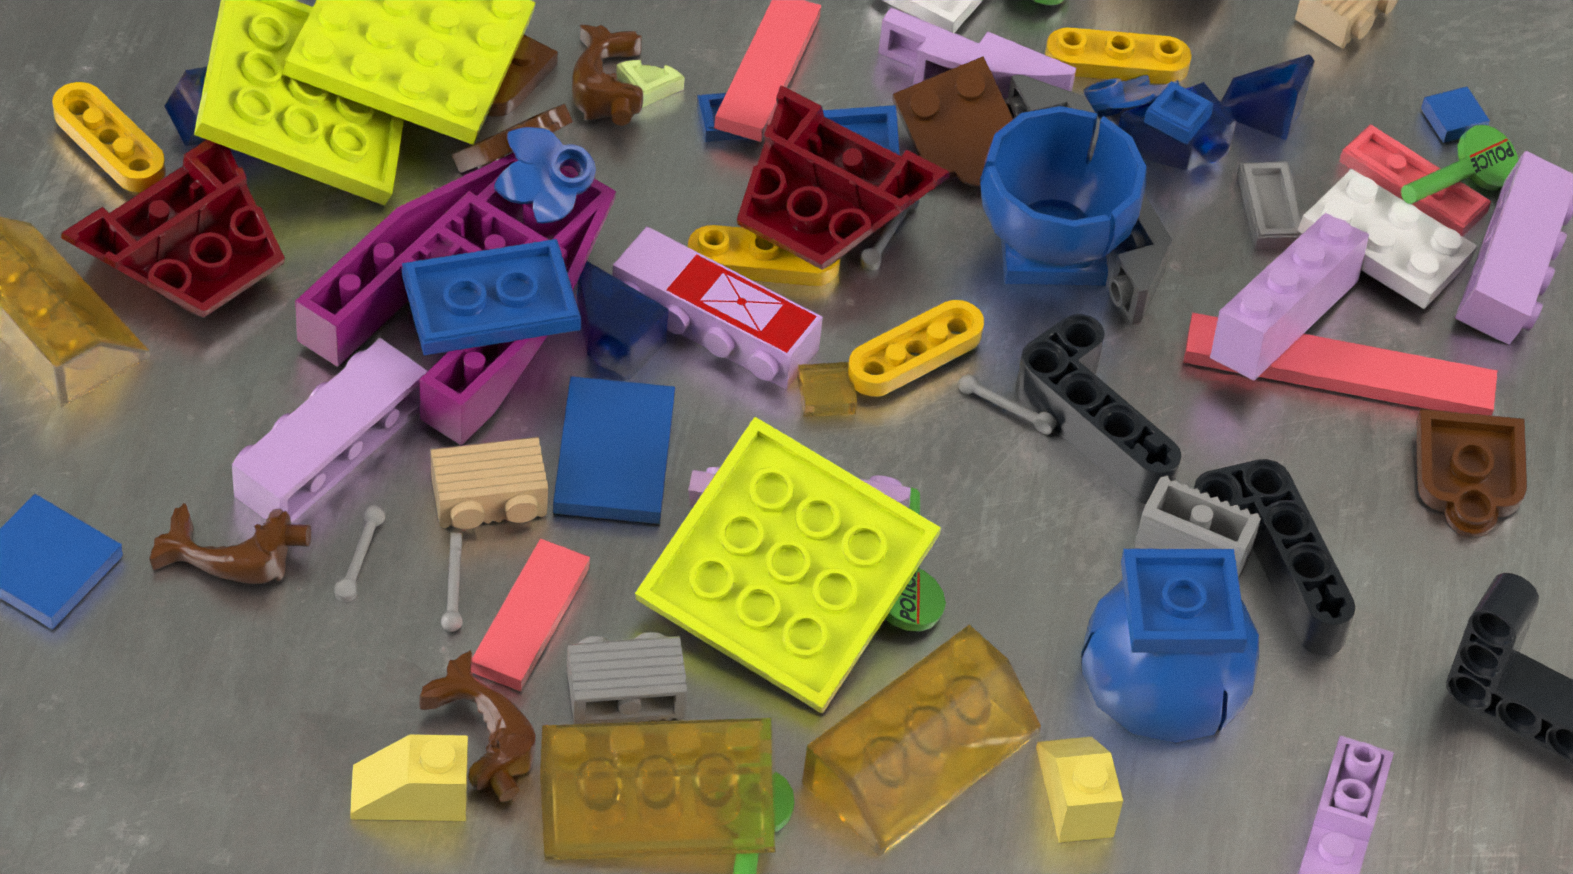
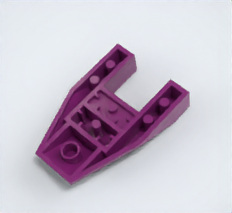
M513 152L397 207L295 300L297 341L338 367L409 301L402 277V263L557 239L572 290H574L616 199V191L594 178L593 183L586 191L576 195L573 209L566 217L552 223H538L534 217L533 203L518 204L510 202L494 189V184L500 174L512 163L518 161ZM571 166L560 168L561 173L566 177L574 178L578 176L577 171ZM547 336L447 352L419 379L420 420L462 446L497 411Z

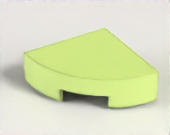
M630 60L617 64L616 74L620 81L642 88V108L684 90L685 77L670 66L664 65L663 69L651 65H641V60Z

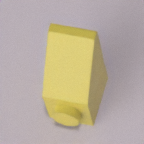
M410 734L353 764L350 818L353 820L466 821L468 736Z
M1092 736L1037 742L1036 751L1058 843L1114 837L1123 804V797L1111 752Z

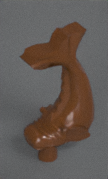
M580 25V40L588 48L579 57L574 66L572 74L574 104L584 113L585 120L612 117V121L616 125H627L635 114H639L642 110L643 90L637 85L617 80L616 73H612L610 76V74L603 72L602 60L610 57L640 55L642 35H638L636 31L610 33L603 25L597 27Z
M183 503L181 507L174 509L169 533L161 534L154 539V547L151 550L149 560L153 571L176 561H185L211 575L247 584H264L273 579L280 581L285 574V561L289 546L309 547L311 543V526L291 524L290 516L286 510L273 509L262 526L260 524L254 526L255 533L250 539L229 547H202L192 541L194 526L187 505Z
M470 650L455 660H449L446 677L432 680L422 687V692L419 695V707L421 710L436 709L450 702L463 699L472 701L477 705L478 712L483 715V721L487 724V731L490 733V736L488 737L489 744L486 746V753L472 764L469 769L468 779L476 790L492 787L499 800L506 802L514 798L520 791L513 776L525 774L532 768V761L536 751V734L530 721L514 703L475 679L471 673L472 651Z

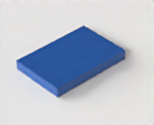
M557 239L402 263V277L424 356L581 330V316Z
M570 376L553 499L554 514L660 524L675 386Z

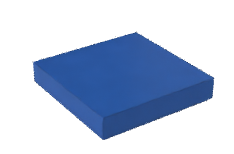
M34 494L0 528V598L53 630L123 556L122 544Z

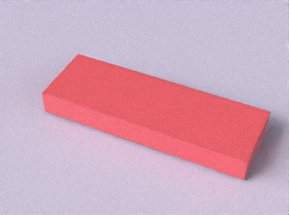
M1371 124L1342 150L1339 160L1343 165L1372 179L1377 185L1402 200L1401 189L1403 186L1440 169ZM1460 181L1412 205L1444 226L1455 230L1463 237L1488 213L1491 201Z
M540 538L472 657L471 673L522 691L589 571L590 557Z

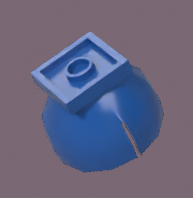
M1063 106L1024 112L994 134L981 174L980 186L983 209L995 234L1001 238L1005 284L1106 286L1108 277L1106 255L1129 237L1139 217L1146 188L1147 167L1133 137L1103 116L1100 120L1098 139L1091 160L1090 151L1096 130L1098 113Z
M1123 549L1121 558L1123 579L1098 601L1089 619L1081 651L1082 674L1097 707L1132 734L1168 742L1179 743L1215 735L1217 729L1221 732L1247 705L1253 693L1259 660V634L1243 600H1241L1234 549Z

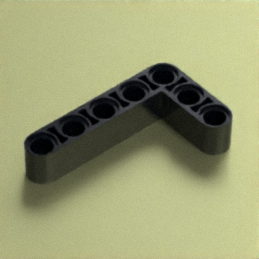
M1513 573L1498 574L1489 585L1468 620L1446 680V688L1452 698L1464 707L1573 763V679L1520 653L1539 603V595L1536 588L1522 576Z

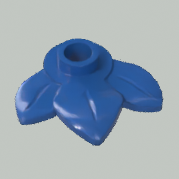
M1143 75L1124 82L1119 78L1103 80L1087 86L1083 91L1095 113H1098V118H1102L1103 116L1108 117L1118 114L1124 108L1138 107L1149 102L1153 103L1168 84L1150 85L1149 76ZM1178 80L1174 81V83L1180 85Z
M525 127L508 132V143L518 161L512 163L500 174L494 184L495 191L513 203H533V213L538 223H552L563 219L572 211L576 195L586 191L593 183L596 174L593 158L584 148L578 145H563L551 131L546 129ZM571 166L577 171L578 176L574 178L566 177L561 173L560 168Z

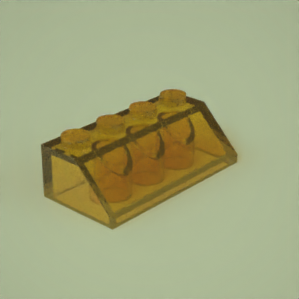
M0 217V340L61 408L150 358V350L31 223Z
M969 624L809 743L806 748L802 783L874 852L881 856L1039 734L1041 724L1009 659Z
M772 718L542 725L540 784L545 860L776 853L775 747Z

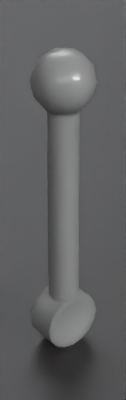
M919 200L891 219L873 248L862 252L861 266L864 269L872 271L880 267L882 251L908 211L918 207Z
M963 375L958 382V387L962 393L967 395L975 393L1034 423L1035 428L1043 434H1051L1057 426V421L1051 414L1047 412L1038 414L978 384L977 378L973 375Z
M372 505L365 510L364 520L366 524L346 577L335 585L336 599L342 603L352 602L357 597L356 578L375 528L381 525L385 519V513L379 506Z
M451 533L447 612L441 618L442 627L449 632H455L460 629L463 622L461 615L458 613L462 533Z

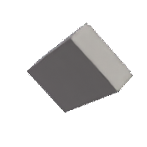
M1288 162L1240 163L1237 178L1254 249H1287L1302 235L1297 230L1302 216Z

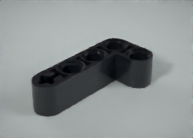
M1072 314L1059 321L1023 348L1015 386L1016 394L1032 411L1038 414L1041 412L1051 414L1057 421V426L1054 430L1131 497L1140 503L1147 504L1160 477L1168 476L1170 481L1176 480L1182 457L1180 448L1172 439L1095 375L1105 335L1103 326L1097 319L1089 315Z
M1258 459L1210 470L1201 474L1196 479L1194 489L1198 488L1200 494L1208 492L1210 498L1218 496L1220 502L1228 501L1230 506L1238 505L1240 510L1248 509L1251 515L1258 513L1261 518L1253 550L1304 649L1320 656H1329L1339 652L1345 644L1356 608L1355 602L1287 469L1277 461Z

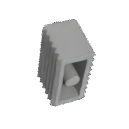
M1168 476L1160 477L1144 507L1134 547L1137 549H1234L1239 580L1250 558L1261 518L1258 513L1251 515L1248 509L1240 510L1238 505L1230 506L1228 501L1220 502L1218 496L1210 498L1208 492L1200 494L1198 488L1190 490L1188 484L1180 486L1178 480L1170 481Z
M647 632L631 640L609 641L602 636H591L581 640L579 643L568 644L567 675L574 726L578 728L584 724L589 727L594 724L602 726L606 723L614 725L617 722L625 724L629 721L637 723L640 720L646 723L651 719L658 722L661 719L669 721L673 718L681 720L685 717L687 683L680 636L665 637L661 633Z

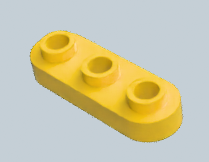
M1070 27L1060 28L1052 32L1047 39L1045 49L1046 56L1075 67V77L1119 78L1121 81H1127L1148 75L1150 83L1168 84L1176 80L1182 81L1188 74L1192 57L1190 48L1180 39L1171 36Z
M73 82L62 86L56 91L52 100L56 123L122 188L132 192H143L165 177V158L160 147L96 86L86 82Z
M706 225L696 229L688 239V248L752 281L822 286L833 281L839 272L840 259L831 266L821 270L743 227Z
M946 301L858 346L849 357L847 377L850 385L864 395L883 396L977 347L981 341L984 327L983 314L975 305L967 301ZM956 331L960 332L961 334H954L951 332ZM909 353H918L920 355L914 356Z

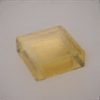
M849 362L798 365L797 379L804 417L856 414L857 398L854 381L848 371Z

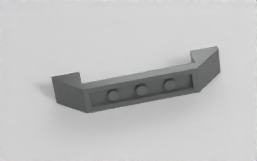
M1022 74L1011 76L1008 98L1004 100L1013 119L1024 112L1057 106L1095 113L1085 96ZM1098 116L1090 151V160L1092 159L1099 134L1100 120ZM1145 194L1139 217L1129 237L1123 241L1126 252L1117 254L1113 276L1109 279L1108 283L1112 301L1117 307H1122L1131 324L1142 321L1164 275L1172 238Z

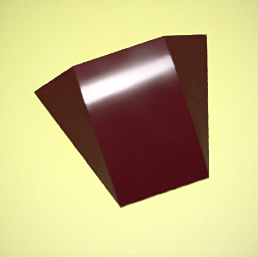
M780 85L776 96L777 106L771 124H767L764 133L765 143L758 164L753 167L736 220L737 224L744 229L823 270L834 264L865 238L948 179L950 173L946 169L907 149L900 156L824 117L821 105Z
M205 140L185 153L182 167L109 213L102 206L61 233V239L154 290L190 313L203 318L285 263V257L263 210L256 205L246 184L247 177L243 168L238 167L230 148L210 140Z

